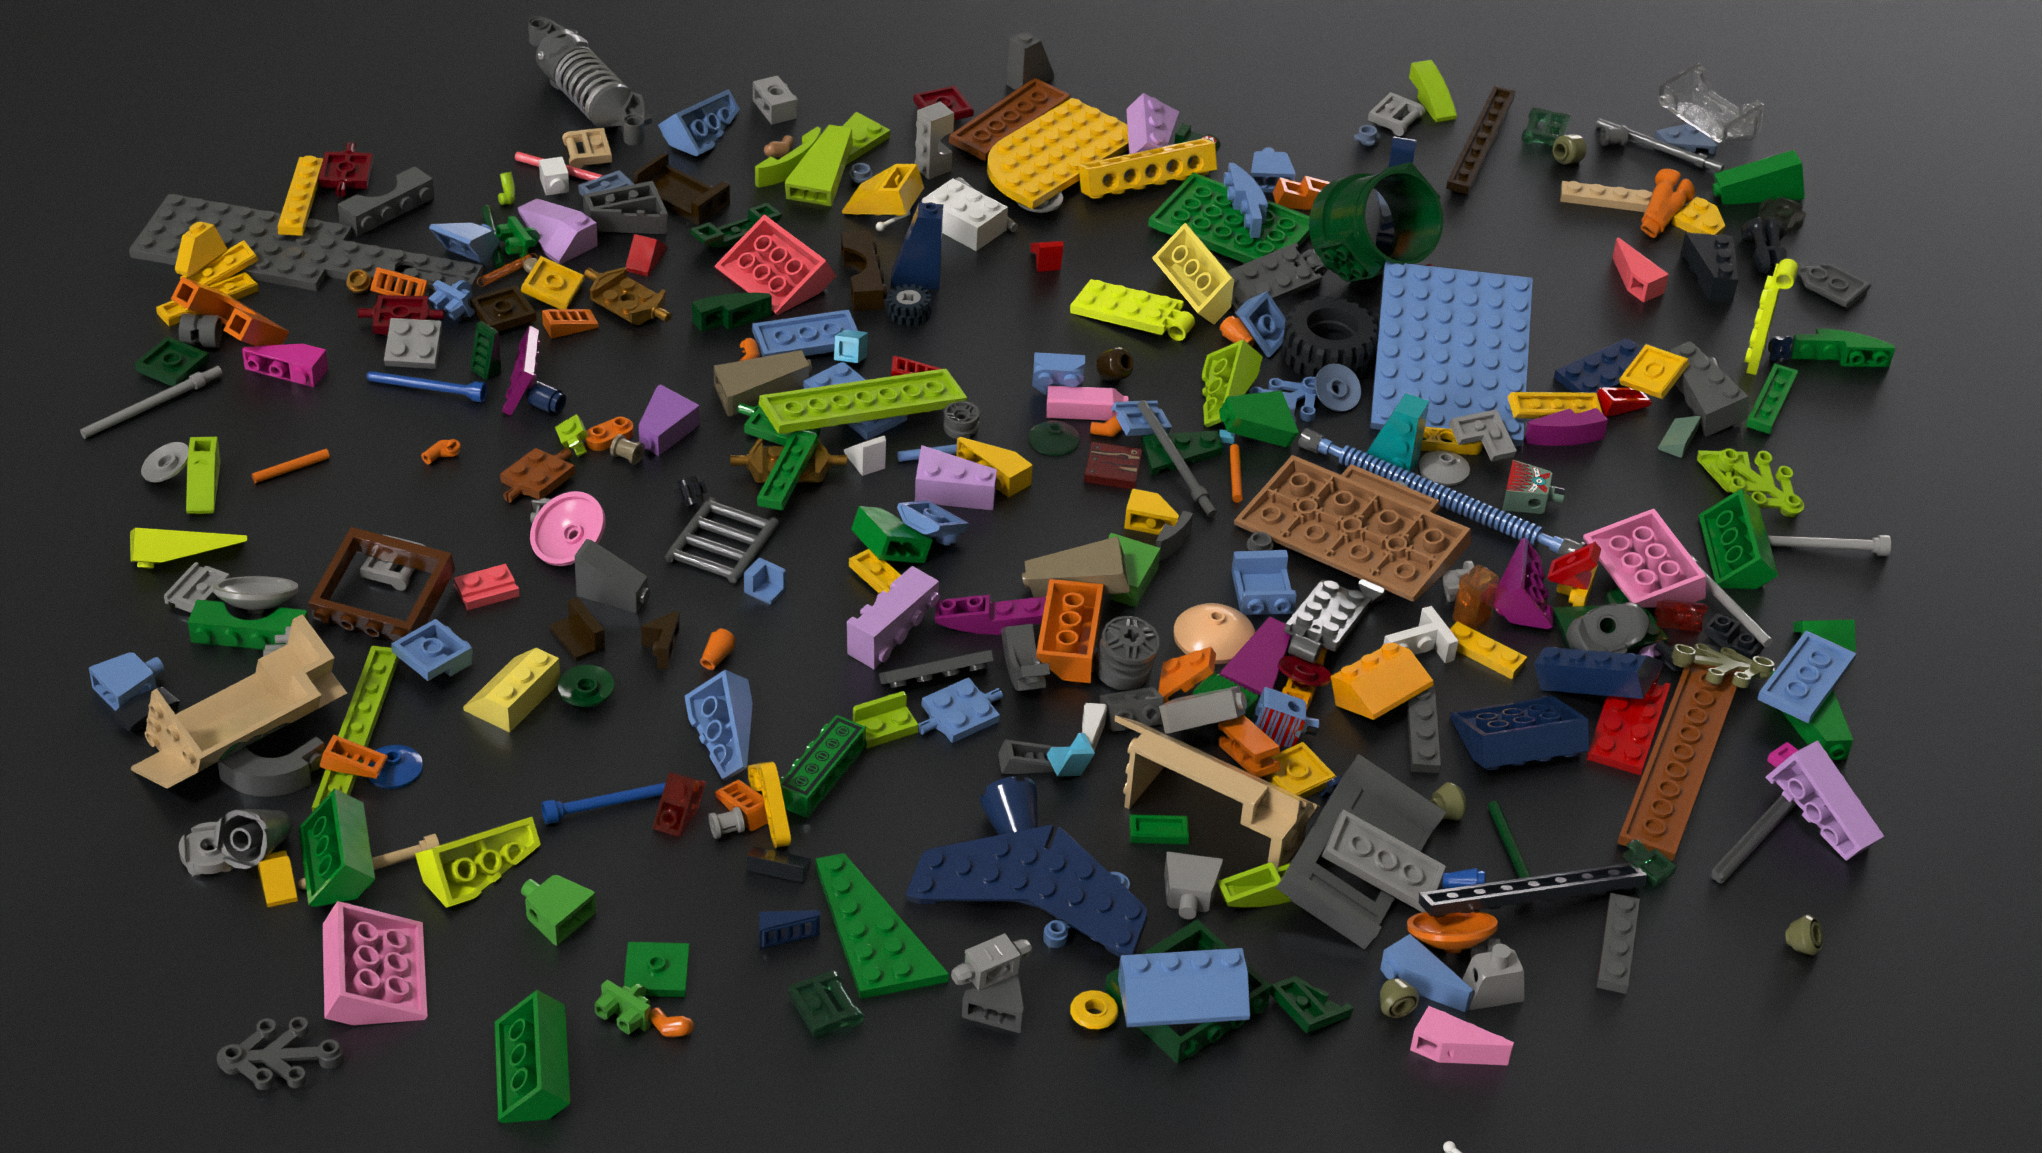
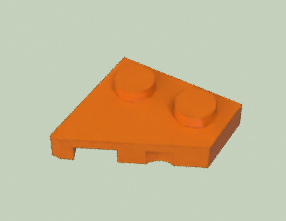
M1212 647L1196 650L1190 654L1162 662L1158 692L1163 696L1164 704L1169 702L1168 697L1178 690L1182 689L1185 693L1193 688L1195 684L1205 680L1214 673L1216 653Z

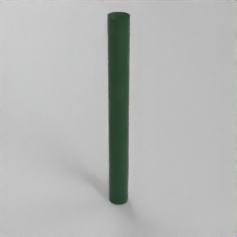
M485 205L482 207L484 222L495 230L494 234H496L491 207ZM499 243L492 255L496 269L505 267Z
M1490 802L1488 808L1519 878L1532 877L1499 802Z

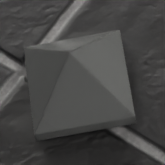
M1360 579L1359 585L1364 596L1372 598L1370 604L1388 599L1389 594L1384 588Z

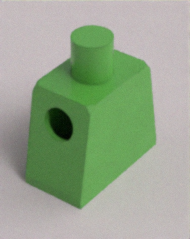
M552 875L541 885L533 879H529L521 889V894L526 897V916L528 920L556 946L596 913L595 892L559 875Z

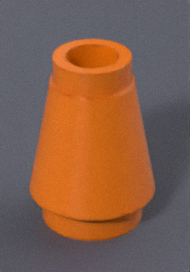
M1229 316L1220 325L1222 336L1231 342L1236 343L1244 340L1251 347L1255 344V339L1240 318Z
M721 628L717 629L716 632H712L700 659L701 665L706 669L714 670L735 649L736 639L734 635L728 630Z

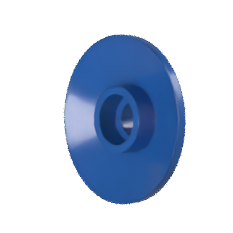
M384 746L375 750L388 755L378 778H366L372 784L381 788L396 789L405 787L413 783L421 775L423 761L419 753L408 746ZM370 762L368 766L374 767L376 762Z

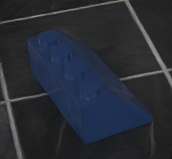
M1544 647L1534 665L1540 690L1644 699L1661 671L1663 662L1648 655H1636L1633 653L1624 654L1608 651L1599 652Z

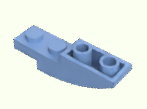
M1229 163L1228 172H1224V186H1228L1227 198L1232 201L1234 210H1240L1241 214H1244V228H1248L1250 238H1260L1261 225L1266 223L1268 207L1265 195L1256 181L1246 171L1235 163Z

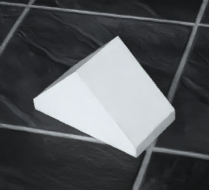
M885 436L844 449L845 455H847L848 459L862 476L885 469Z

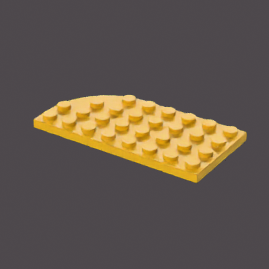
M1071 98L998 141L988 155V176L1000 192L1033 210L1047 199L1057 195L1059 191L1062 192L1080 180L1078 165L1118 157L1128 151V126L1116 117L1109 116L1097 108L1088 106L1079 99Z

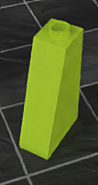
M828 125L786 179V199L832 207L853 145L852 128Z

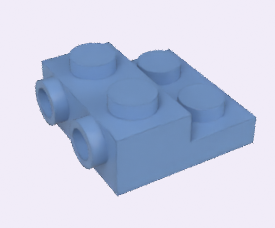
M437 619L391 643L392 652L427 681L443 672L452 676L472 664L473 650L470 644L459 638L448 626H444Z

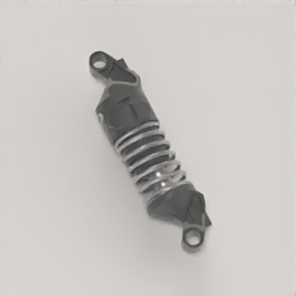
M542 16L530 18L528 20L529 43L533 46H538L535 57L537 66L550 78V84L554 88L561 90L597 128H604L605 131H610L623 126L625 143L629 145L642 144L645 140V126L652 124V117L645 111L642 95L631 91L588 47V41L578 36V30L565 29L562 25H558Z

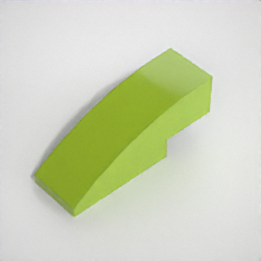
M1426 60L1411 63L1409 79L1418 89V100L1435 122L1456 119L1457 114L1449 90L1433 61Z
M1273 862L1217 881L1218 887L1228 906L1263 907L1292 902L1290 897L1276 889L1290 863L1275 868Z

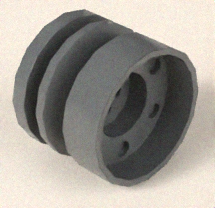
M1131 616L1117 617L1108 622L1102 632L1099 648L1094 660V670L1099 679L1107 686L1126 691L1138 689L1146 684L1151 675L1154 660L1160 646L1159 635L1155 628L1148 622Z

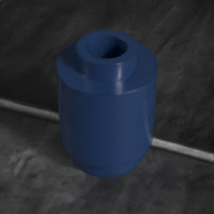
M541 381L535 382L531 389L528 388L526 394L530 405L550 414L560 413L566 405L567 398L561 390Z

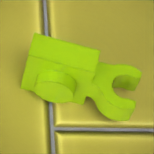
M577 414L555 427L559 439L565 448L574 449L578 457L587 452L582 440L588 437V434Z

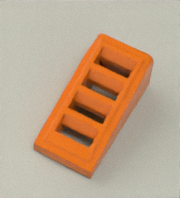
M377 267L370 290L378 295L411 296L415 283L418 285L414 296H425L429 281ZM394 279H397L395 289L393 292L391 291ZM407 281L406 289L403 295L401 294V292L403 289L404 282Z
M549 309L542 311L543 325L551 339L599 328V324L590 309Z
M333 735L323 752L320 767L331 771L377 779L387 761L388 755ZM370 762H376L374 767L368 766V764Z
M736 780L715 791L716 797L729 811H732L734 807L740 808L744 825L749 830L754 831L768 824L763 796L742 781Z

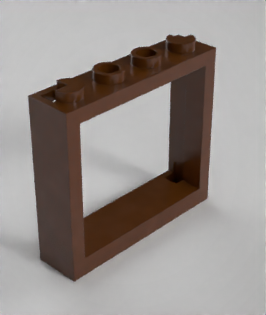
M350 527L308 602L313 619L320 620L325 624H335L346 630H357L367 633L372 637H383L395 642L427 624L455 571L452 554ZM356 553L432 573L406 621L329 601Z

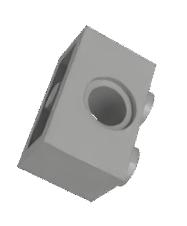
M778 75L753 81V101L771 125L797 118L798 99L791 93L788 85L783 83Z

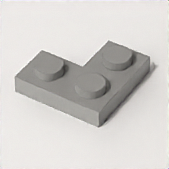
M1497 409L1452 418L1449 423L1458 445L1482 441L1491 461L1514 457L1517 452Z

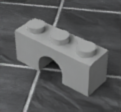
M940 101L917 110L915 164L918 165L919 172L927 179H932L952 171V151L940 140L944 136L953 133L954 112Z

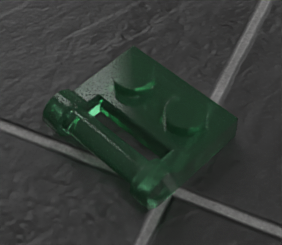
M1532 108L1529 113L1527 129L1522 133V140L1525 143L1537 141L1553 146L1558 137L1566 134L1571 115L1541 108ZM1541 120L1545 121L1542 131L1536 130L1538 122Z
M831 970L788 986L789 997L814 1037L846 1025L857 1026L865 1017L859 1007H855L841 984L842 979L836 970ZM825 988L831 990L843 1011H837L825 992Z

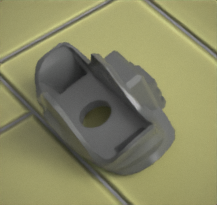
M1635 603L1608 604L1594 608L1585 615L1574 619L1568 627L1566 637L1570 648L1574 650L1608 651L1625 654L1627 647L1641 641L1646 635L1649 627V618L1643 609ZM1611 618L1615 622L1616 627L1612 633L1607 634L1601 631L1600 622L1602 619Z

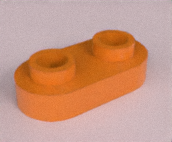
M616 417L587 430L588 437L585 438V444L590 450L603 451L611 447L613 439L618 434L624 435L629 440L634 434L633 423L625 417Z

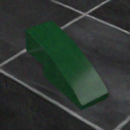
M769 293L724 294L692 302V322L701 332L722 325L731 330L772 316V296Z

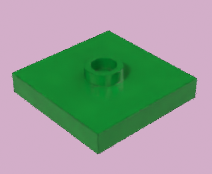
M628 942L624 986L632 988L635 984L639 983L646 987L645 996L686 997L689 943Z

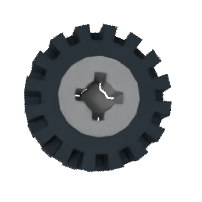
M905 284L903 288L897 286L895 290L891 289L890 294H887V313L893 322L898 320L900 325L905 322L906 326H910V323H914L916 326L919 325V321L924 323L926 319L930 318L931 295L927 289L923 290L922 286L916 288L914 284L911 287Z

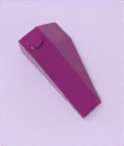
M1526 538L1520 540L1495 590L1494 607L1500 616H1505L1510 623L1550 629L1553 627V609L1550 605H1546L1545 599L1549 597V592L1542 581L1545 578L1541 556Z

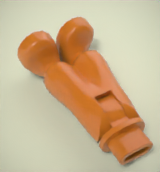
M1661 169L1656 174V187L1652 192L1651 199L1641 220V230L1652 238L1662 233L1672 218L1684 207L1685 203L1692 201L1695 196L1693 183L1689 179H1683L1677 184L1681 174L1673 169Z

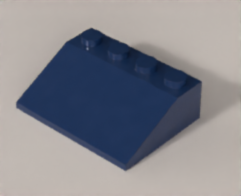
M1554 696L1450 712V718L1472 759L1486 770H1497L1501 768V765L1507 764L1521 766L1531 760L1550 761L1553 757L1561 755L1575 757L1579 755V752L1589 751L1588 718Z

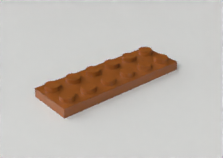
M1033 78L950 134L949 143L986 161L990 150L998 141L1069 100L1070 94L1037 78Z

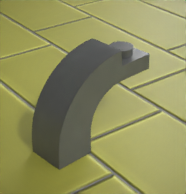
M1033 624L1002 628L1004 656L1014 688L1017 691L1046 688L1045 676L1050 674L1049 663L1041 664L1036 658L1037 651Z
M315 737L294 752L278 758L260 757L250 752L247 748H243L218 762L220 779L233 789L253 796L271 797L299 791L312 784L310 773L320 768L322 755L325 751L324 742Z

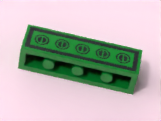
M836 715L829 724L826 723L823 726L817 739L808 744L802 757L796 759L787 775L779 779L786 810L808 819L866 747L865 726L839 715Z

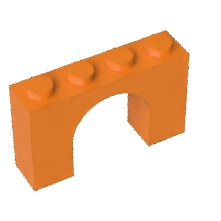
M185 277L180 279L171 297L173 301L188 310L202 315H220L222 323L226 325L223 331L242 342L254 346L283 345L289 334L288 330L222 291Z

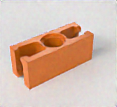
M1241 715L1237 718L1218 722V729L1227 735V737L1224 735L1219 737V746L1247 772L1260 778L1280 771V762L1273 760L1271 757L1280 753V746L1246 716Z

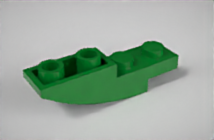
M1817 328L1815 334H1794L1790 351L1792 352L1791 359L1840 360L1841 366L1890 367L1895 346L1886 341L1859 333Z

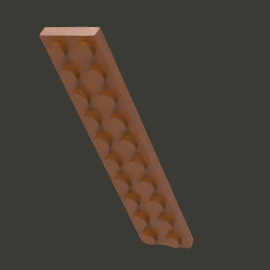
M1692 663L1689 664V667L1684 668L1623 824L1618 844L1674 861L1737 690V686L1732 684L1734 673L1743 672V670L1729 673L1723 677L1721 684H1714L1706 680V675L1709 668H1716L1717 666Z

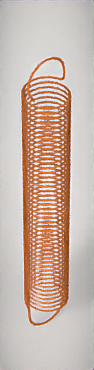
M531 255L524 256V259L530 257ZM520 258L480 278L481 280L487 278L486 280L488 281L484 283L488 285L523 268V262L526 260L522 261Z

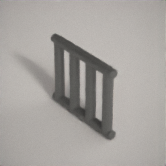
M709 497L665 555V559L668 562L676 560L727 577L730 583L735 584L774 532L779 521L776 518L768 520L717 503L715 498ZM710 512L761 528L762 530L756 536L708 520L706 517ZM698 528H702L749 544L750 547L744 552L696 536L694 533ZM686 544L739 562L734 568L683 552L682 549Z

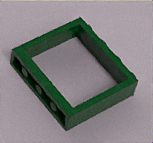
M1197 919L1142 954L1230 948ZM1246 963L1251 1017L1256 1013H1262L1269 1005L1271 985ZM1119 968L1106 975L1105 993L1115 999L1118 1008L1124 1013L1118 983ZM1245 1020L1203 1022L1181 1037L1168 1025L1140 1026L1139 1028L1178 1064L1185 1058H1191L1196 1055L1201 1048L1210 1042L1215 1043L1224 1033L1232 1028L1240 1027Z

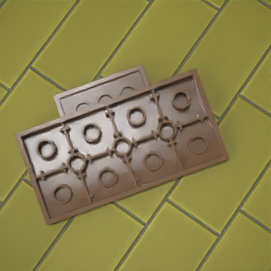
M1294 455L1285 462L1234 520L1236 526L1252 533L1265 532L1270 535L1273 542L1359 579H1364L1413 602L1425 593L1471 544L1470 528L1435 514L1440 508L1439 500L1352 464L1340 475Z

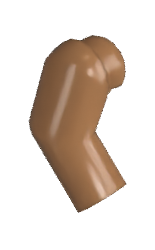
M787 135L784 136L781 142H770L764 147L765 155L768 157L785 156L789 153L794 139Z

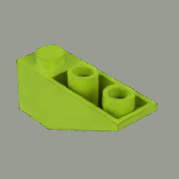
M190 437L187 463V514L214 513L221 464L217 437Z

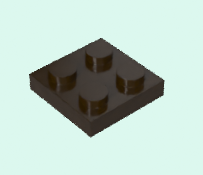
M516 285L470 298V306L474 309L478 318L498 332L537 320L535 310Z

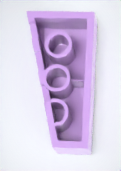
M911 566L891 584L888 593L882 591L877 595L876 602L872 607L868 604L860 610L862 615L858 619L851 617L847 621V654L874 670L881 662L887 661L892 649L897 644L903 643L908 631L913 626L919 625L925 612L929 608L935 607L940 599L939 581Z
M1818 740L1792 754L1766 776V779L1771 784L1776 782L1784 790L1782 795L1789 802L1795 801L1804 811L1802 816L1809 823H1816L1821 828L1820 835L1845 861L1870 848L1884 837L1877 824L1873 821Z

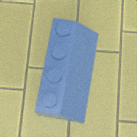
M1242 948L1120 956L1118 983L1127 1027L1250 1019L1248 971Z

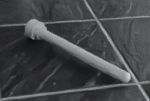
M1878 535L1873 537L1872 540L1768 536L1770 546L1871 550L1872 553H1877V556H1889L1891 551L1890 535Z

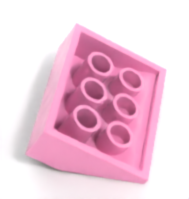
M1654 508L1583 535L1587 545L1596 541L1601 547L1599 561L1630 602L1639 604L1640 607H1684L1706 598V575Z
M337 901L323 923L325 1019L350 1025L425 1020L427 1018L423 922Z

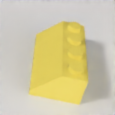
M1184 223L1152 259L1195 311L1215 325L1231 308L1234 279L1193 230Z

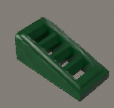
M480 321L476 327L471 371L488 380L501 372L499 332Z

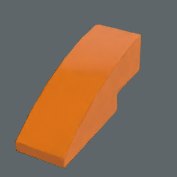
M1304 176L1301 183L1280 178L1273 190V196L1276 204L1290 209L1311 210L1319 192L1330 182L1309 176Z

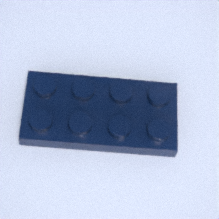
M1626 338L1555 370L1554 378L1572 393H1597L1599 388H1625L1626 386L1620 384L1619 378L1642 348L1629 338Z

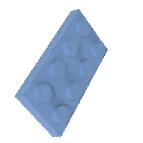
M849 310L752 324V332L762 357L802 350L804 356L834 352L835 335L843 330L858 331Z
M840 362L804 380L803 389L863 381L866 379L846 363ZM907 415L848 423L847 425L864 439L869 440L907 421Z
M1805 631L1760 690L1758 700L1809 723L1855 660L1856 653L1809 631Z

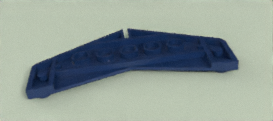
M1053 824L928 849L922 854L905 894L907 901L918 904H936L937 901H1016L1039 907L1101 943L1107 951L1118 957L1121 955H1135L1148 919L1145 905L1060 826H1058L1050 849H1047L1054 832Z

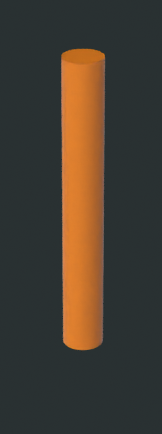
M1233 444L1230 446L1232 500L1239 503L1243 500L1240 447L1237 444Z
M323 449L252 473V479L256 484L329 459L330 454L327 449Z

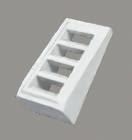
M1086 703L1083 712L1082 733L1086 734L1095 751L1105 726L1107 705Z

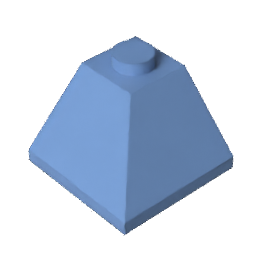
M474 223L431 224L429 227L446 250L487 266L500 243V240L494 234L495 230L486 224L479 226Z
M1267 291L1246 300L1235 313L1268 358L1282 345L1286 318Z

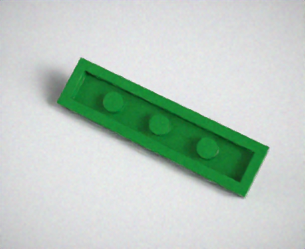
M1774 364L1747 419L1746 427L1759 432L1771 433L1796 381L1798 370Z
M798 431L792 432L757 496L758 506L778 510L784 509L818 445V435Z

